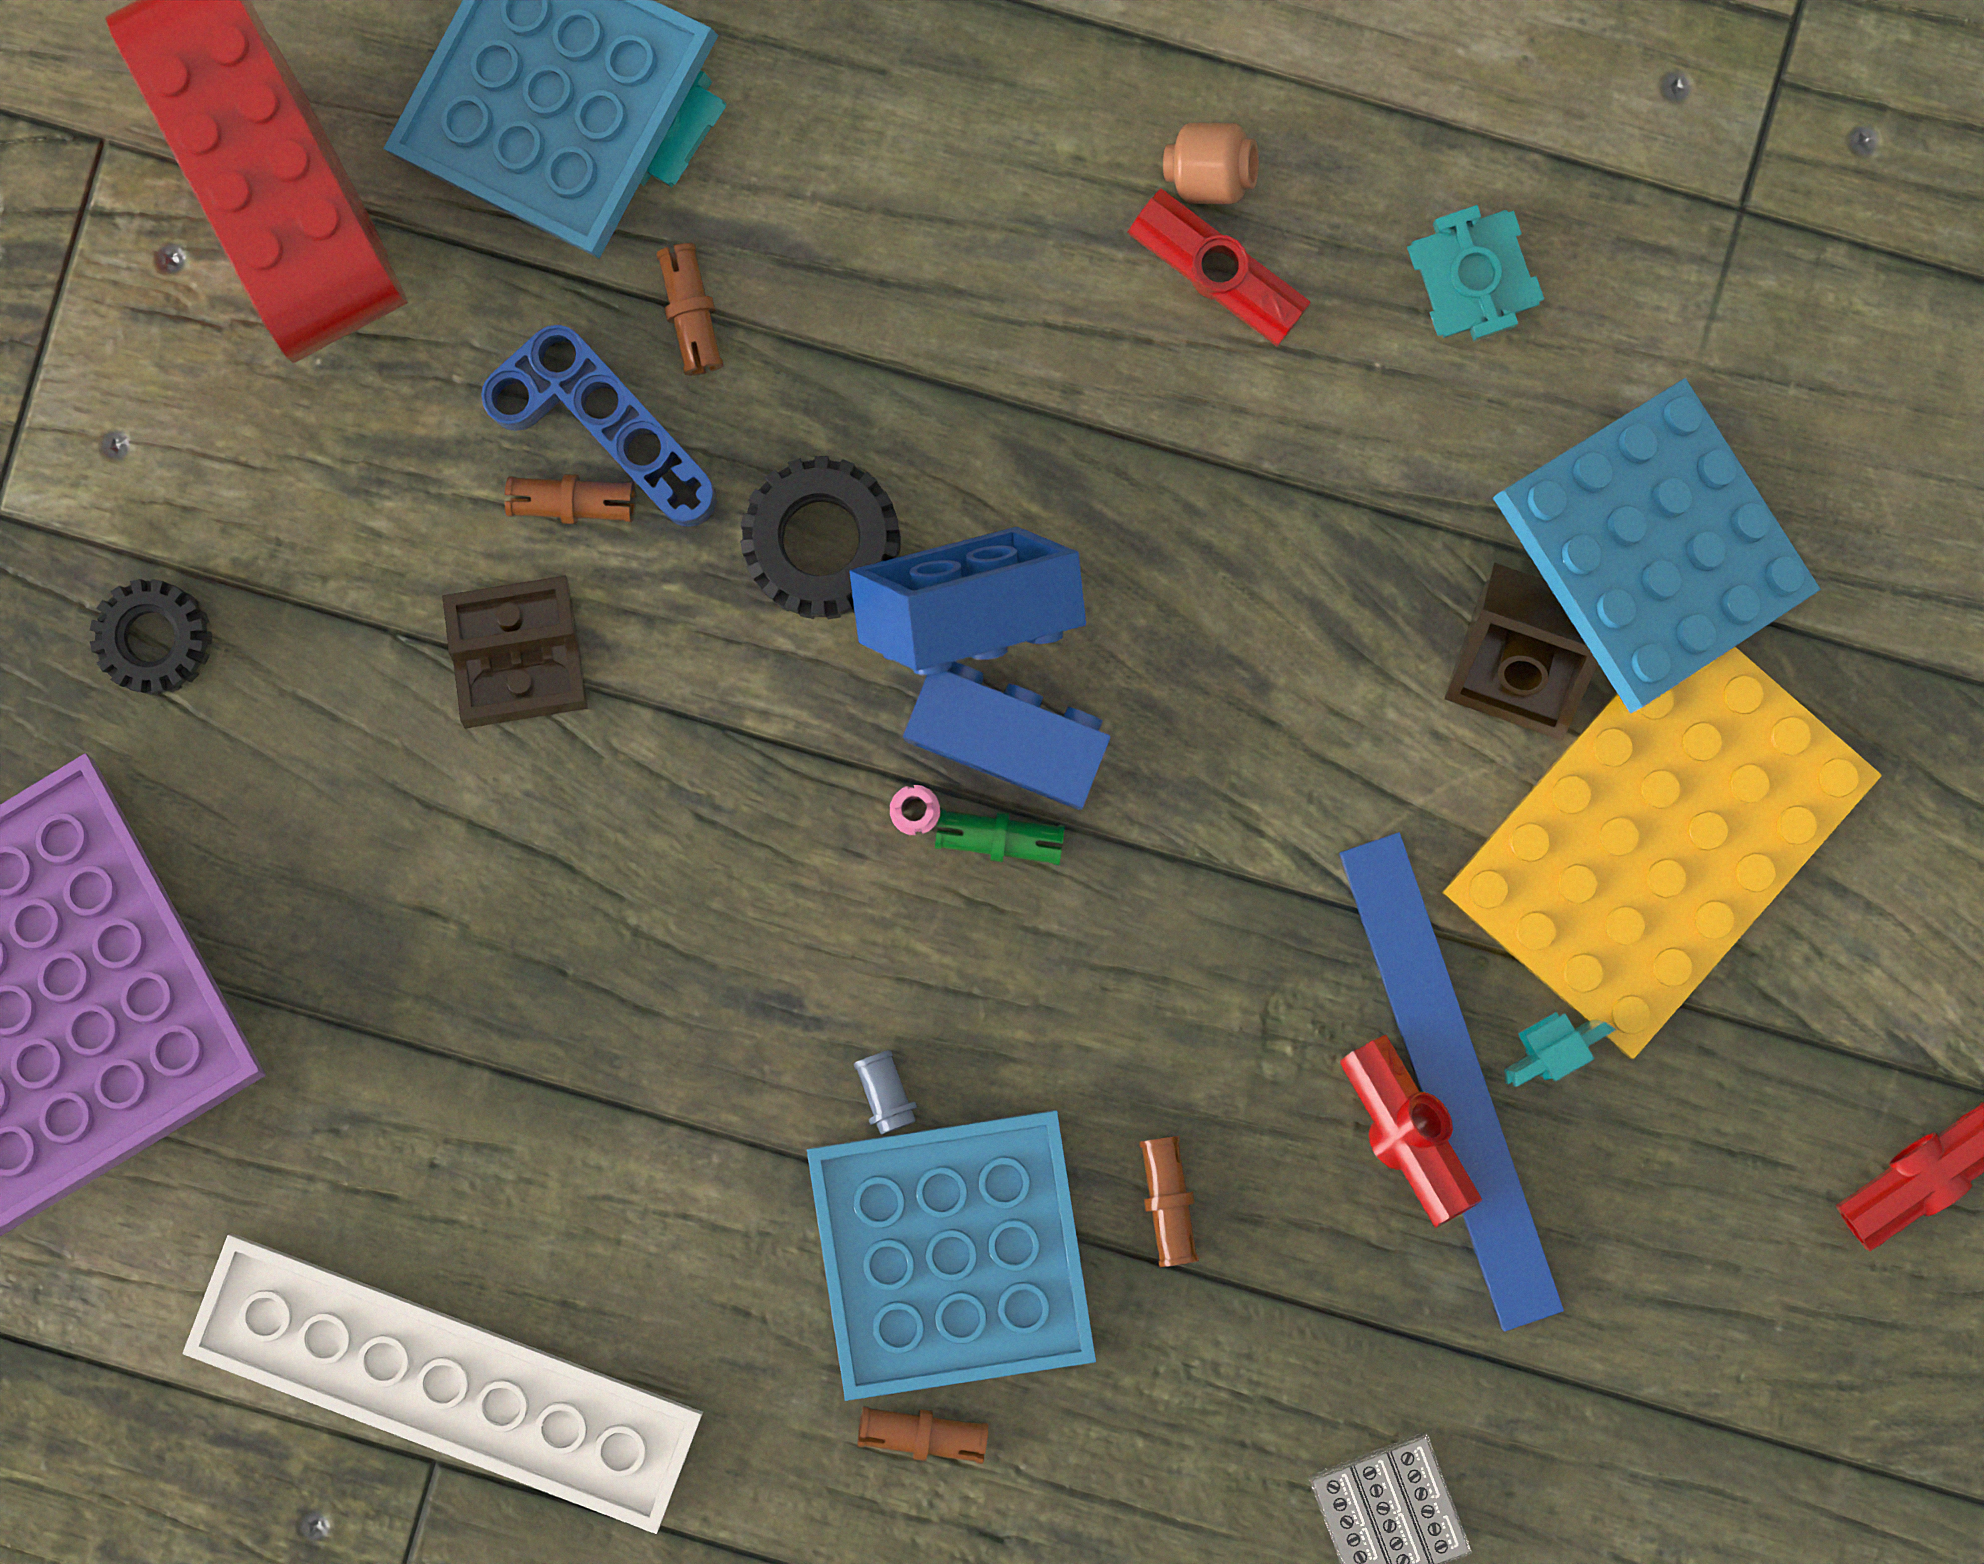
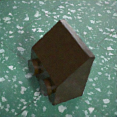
M1494 563L1474 609L1444 700L1563 741L1598 662L1545 580Z

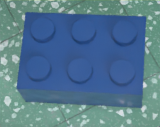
M1020 527L997 531L849 570L858 642L884 655V658L887 660L897 661L913 669V672L919 675L945 672L951 668V662L967 657L974 659L997 658L1008 652V646L1022 642L1032 644L1052 643L1063 638V631L1086 625L1078 551Z
M955 661L951 662L949 670L926 676L903 734L905 742L1081 811L1111 737L1099 731L1103 720L1068 706L1064 716H1059L1040 708L1043 696L1010 683L1007 684L1004 693L981 685L984 673Z

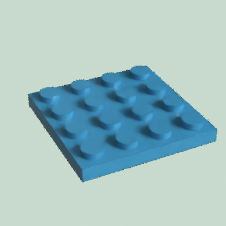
M462 0L383 149L392 156L600 259L718 35L711 27L654 0Z
M1686 378L1493 497L1630 714L1644 707L1821 590Z
M1057 1110L807 1149L845 1401L1096 1362Z

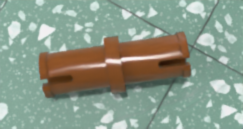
M693 243L673 245L675 253H670V248L668 247L663 248L656 253V256L660 262L669 305L664 310L667 322L674 323L684 364V374L687 376L706 374L705 367L707 366L710 367V371H716L724 366L723 360L720 358L710 316L716 310L713 298L705 295L696 256V246Z
M564 474L562 480L508 476L505 486V495L531 497V499L510 498V501H504L505 513L508 517H514L515 515L561 517L563 524H577L579 518L624 520L625 522H633L636 503L610 502V500L630 501L631 498H635V483L631 481L626 483L580 481L577 474Z
M1179 1136L1139 1142L1140 1148H1142L1150 1198L1144 1199L1145 1211H1152L1160 1259L1158 1261L1159 1268L1199 1261L1189 1205L1195 1204L1193 1191H1186Z
M863 1406L857 1447L864 1448V1446L910 1452L913 1453L914 1460L926 1461L927 1455L975 1461L978 1464H983L988 1439V1423L982 1422L980 1424L933 1417L932 1410L920 1409L918 1415Z

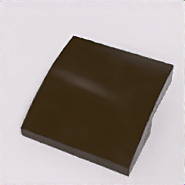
M566 575L442 595L448 649L454 664L460 721L464 729L588 709L578 635Z

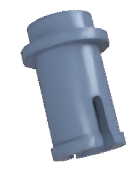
M891 1050L875 1054L853 1064L855 1070L858 1071L874 1115L868 1120L870 1125L877 1124L880 1135L916 1122L912 1110L916 1109L917 1105L915 1101L908 1102L892 1059L893 1054Z

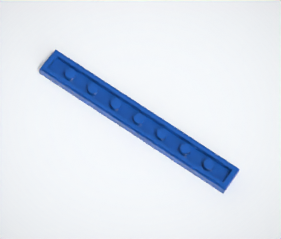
M1400 832L1339 852L1420 1092L1434 1095L1447 1108L1453 1125L1452 1135L1448 1141L1483 1199L1481 1203L1462 1215L1501 1329L1505 1332L1564 1312Z

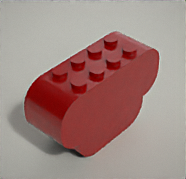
M135 0L105 16L109 31L123 60L250 300L272 338L289 361L296 363L408 303L400 282L387 259L388 254L368 212L294 73L275 41L267 32L250 0Z

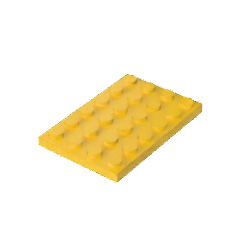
M1733 647L1631 714L1616 692L1441 893L1586 1021H1604L1615 1028V1031L1605 1037L1628 1058L1634 1060L1882 775L1740 650Z

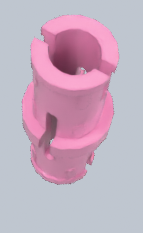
M914 785V788L908 789L907 786L901 788L894 795L890 803V816L893 824L901 832L908 835H916L915 832L922 831V834H924L936 825L940 817V805L937 797L930 789L921 785ZM914 799L923 801L927 806L924 817L918 821L907 820L903 814L906 804Z

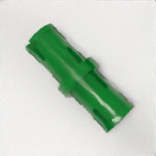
M940 808L937 827L959 829L964 833L937 831L935 849L941 850V848L991 854L990 861L1003 862V857L1006 856L1053 863V865L1060 866L1062 847L1040 845L1036 841L1063 844L1065 825L1055 826L1009 820V813L997 812L996 818L946 811V809Z

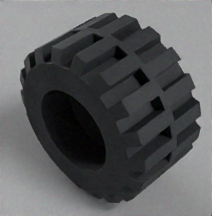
M815 456V460L803 462L801 458L790 461L787 468L779 472L775 469L765 477V484L759 490L755 488L748 499L750 505L747 513H743L740 526L743 530L740 543L742 554L748 566L747 569L764 594L786 611H792L805 618L827 617L828 620L841 618L842 614L851 611L855 613L849 570L897 558L899 550H901L899 522L893 503L887 492L880 487L878 481L867 471L864 473L856 468L854 463L844 459L841 462L833 461L828 456ZM815 502H831L844 508L853 517L859 533L858 548L850 563L840 571L824 576L808 574L797 568L789 559L784 547V532L790 518L802 507Z

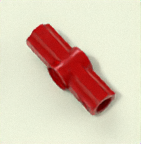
M1162 188L1148 201L1128 229L1127 234L1191 281L1193 287L1200 295L1216 300L1276 347L1288 335L1311 303L1307 298L1247 254L1245 248L1238 240L1228 235H1222ZM1213 253H1223L1234 261L1236 275L1231 280L1223 283L1214 282L1208 279L1202 270L1203 259Z
M1387 1035L1372 1040L1341 1059V1067L1373 1120L1369 1130V1142L1373 1152L1387 1167L1402 1170L1434 1227L1437 1228L1481 1203L1483 1199L1448 1141L1452 1135L1453 1125L1447 1108L1434 1095L1419 1092Z
M1981 1102L1978 1107L1961 1116L1955 1123L1939 1134L1936 1132L1927 1134L1908 1145L1890 1160L1889 1169L1835 1205L1843 1221L1866 1250L1872 1251L1876 1247L1881 1246L1889 1238L1901 1232L1906 1226L1922 1215H1925V1217L1931 1216L1952 1205L1972 1188L1971 1181L1984 1173V1102Z

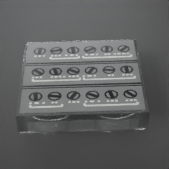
M1426 1432L1307 1476L1340 1564H1446L1473 1554Z

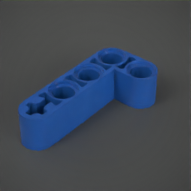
M552 325L541 329L490 374L485 381L481 393L483 407L488 415L503 428L513 431L528 429L562 401L660 510L674 523L686 527L697 526L708 520L714 512L717 502L716 490L707 475L586 342L569 327ZM557 342L571 343L576 351L575 361L571 367L564 372L557 373L547 370L544 366V355L547 349ZM511 384L526 386L529 392V400L524 410L514 415L502 414L498 409L497 400L503 388ZM599 388L613 389L617 392L619 400L614 413L603 419L590 417L586 412V402L589 395ZM641 434L655 435L660 439L661 450L657 459L649 465L640 466L633 464L628 457V448L631 441ZM676 458H679L682 463L672 467L671 470L681 482L689 488L697 483L702 485L696 492L700 504L693 510L685 504L680 505L676 509L672 507L678 499L677 495L661 477L667 473ZM661 477L656 487L653 488L649 485V482Z

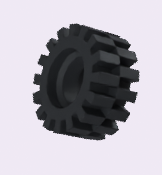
M152 579V581L133 580L130 581L131 585L127 587L118 586L110 591L113 596L108 601L102 600L96 609L101 611L97 621L92 619L90 631L95 632V641H90L91 651L98 655L100 661L96 663L101 671L108 673L112 677L110 680L119 686L150 695H162L161 692L166 691L175 692L182 689L181 684L184 682H192L199 675L196 670L200 664L206 665L210 656L205 653L207 644H212V633L207 631L206 623L210 621L206 612L199 608V602L181 588ZM147 613H159L170 621L174 629L173 646L166 656L157 661H142L133 654L129 647V629L138 617Z

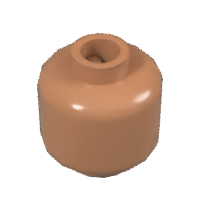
M1187 123L1181 128L1176 143L1167 144L1163 156L1164 178L1166 182H1175L1176 190L1185 203L1234 204L1243 198L1247 189H1254L1256 186L1259 170L1257 142L1255 139H1248L1243 127L1239 124Z

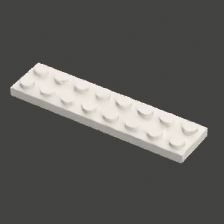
M233 1233L227 1235L182 1353L657 1534L703 1414L700 1410Z

